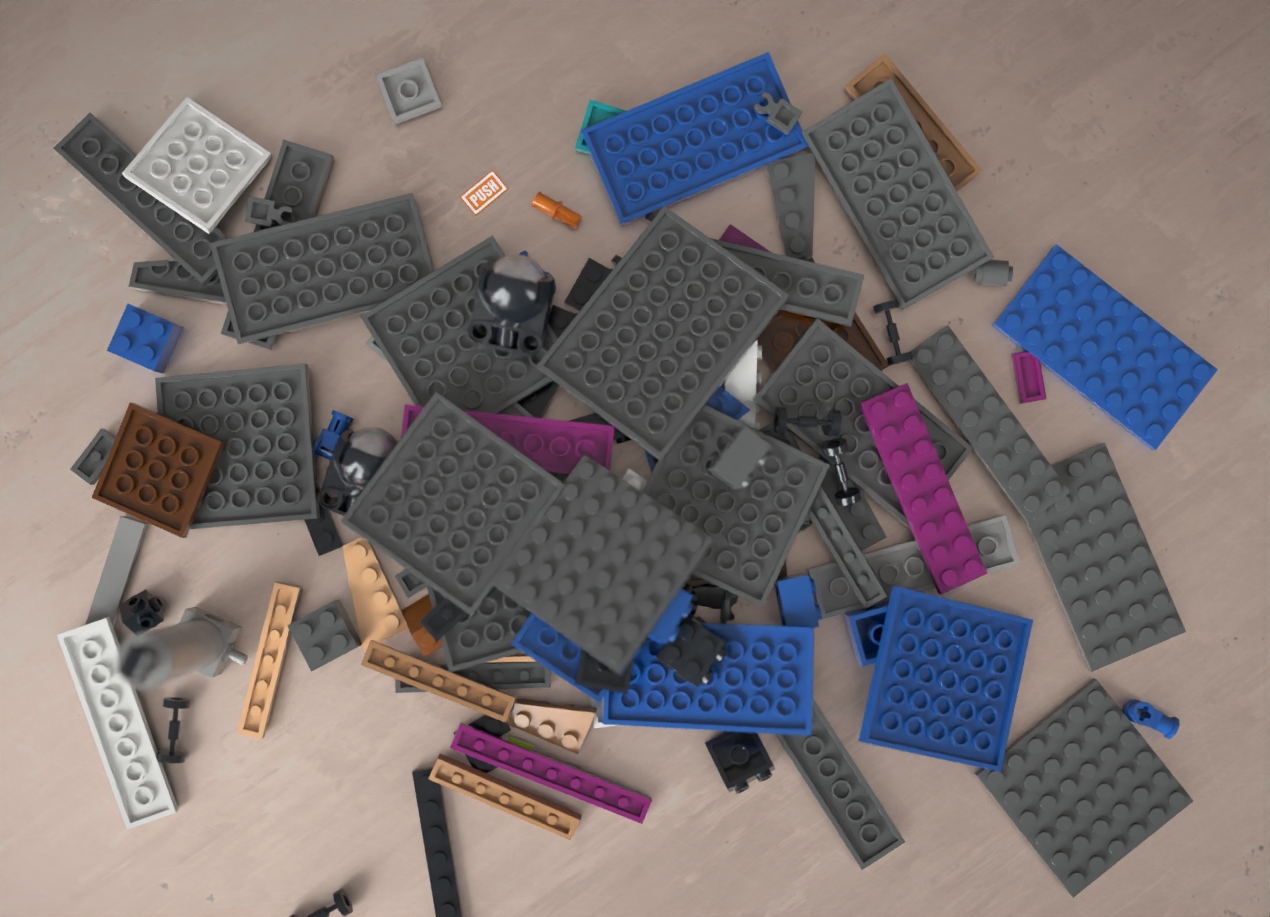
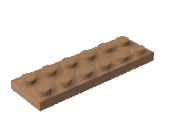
M883 54L845 86L846 91L856 100L892 78L947 176L958 192L983 170L889 57Z

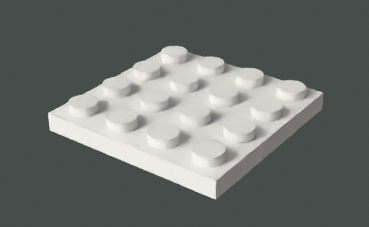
M186 97L122 173L125 178L210 234L272 156L266 149Z

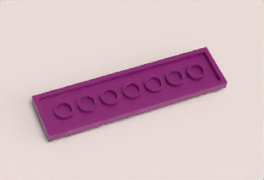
M908 383L859 403L938 594L942 595L986 575L987 571Z
M404 404L401 438L425 406ZM462 410L547 472L570 474L584 454L610 471L614 426Z

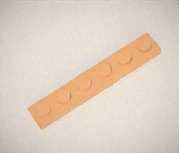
M274 582L237 730L239 734L260 739L265 737L290 636V630L287 625L293 623L301 587Z

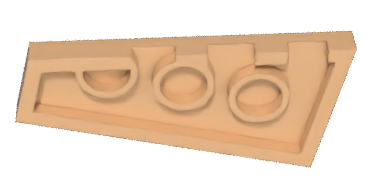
M361 537L342 547L362 650L368 648L371 640L381 642L408 629V626L403 616L402 608L372 544Z

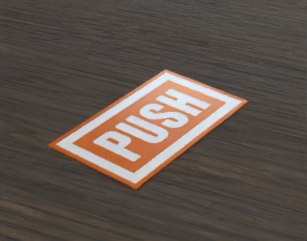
M492 169L464 192L460 198L476 216L506 192L508 188Z

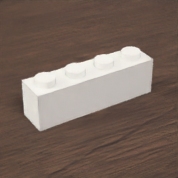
M756 340L724 381V389L750 409L738 421L756 430H760V422H755L756 412H760L761 407L752 400L756 395V386H761V371H757V361L762 360V345H757L758 340Z

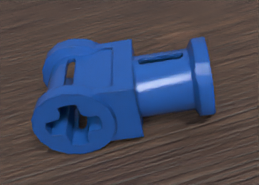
M334 410L331 413L333 417L328 429L323 428L314 443L315 457L319 455L330 460L336 440L341 433L347 430L349 423L354 420Z
M1132 699L1123 706V713L1130 722L1155 729L1163 733V736L1167 739H1171L1179 729L1180 720L1177 717L1170 718L1164 715L1162 712L1154 709L1150 703Z

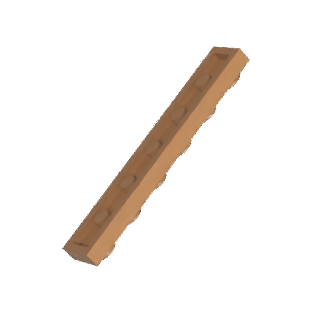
M374 640L370 641L361 663L362 666L503 722H507L516 699L513 695L455 672H449L445 668Z
M439 754L428 778L431 781L568 840H571L581 821L582 815L443 754Z

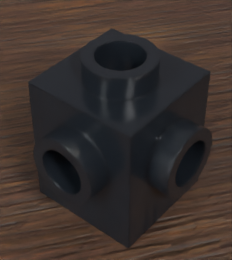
M146 589L119 605L122 623L135 635L144 633L164 621L162 601L157 596L153 597Z

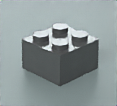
M747 426L741 427L710 464L707 471L730 489L744 488L754 476L750 473L754 467H761L770 456V453L767 451L771 445Z
M340 599L287 625L311 672L361 646L360 638Z

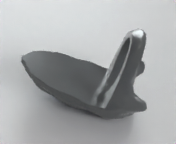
M705 584L692 587L697 595L698 606L721 609V624H726L727 620L735 618L731 608L737 603L738 595L717 585Z

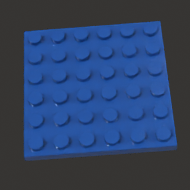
M893 586L859 741L1001 772L1033 620Z

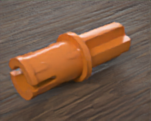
M540 191L532 202V207L550 215L552 220L557 219L572 228H577L582 219L580 214L563 206L562 201L556 202Z

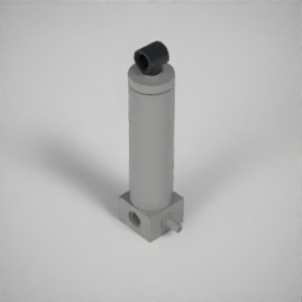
M198 607L185 609L178 624L140 633L127 639L118 650L116 659L118 670L116 673L126 683L140 689L153 688L195 671L213 678L222 674L228 659L240 664L246 663L248 655L234 650L242 627Z

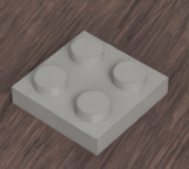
M423 57L375 75L395 125L442 107Z

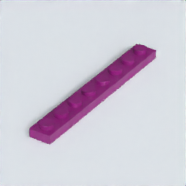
M460 722L450 746L453 750L641 824L652 802L651 797Z

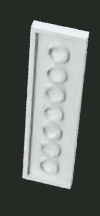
M110 617L58 634L59 643L126 829L176 813L179 809L162 762L158 761V751L136 689L126 683L116 673L118 670L116 659L120 645Z

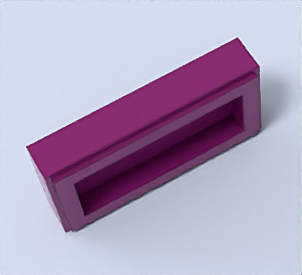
M1028 351L1012 353L1020 404L1047 399L1039 359L1035 356L1033 357Z

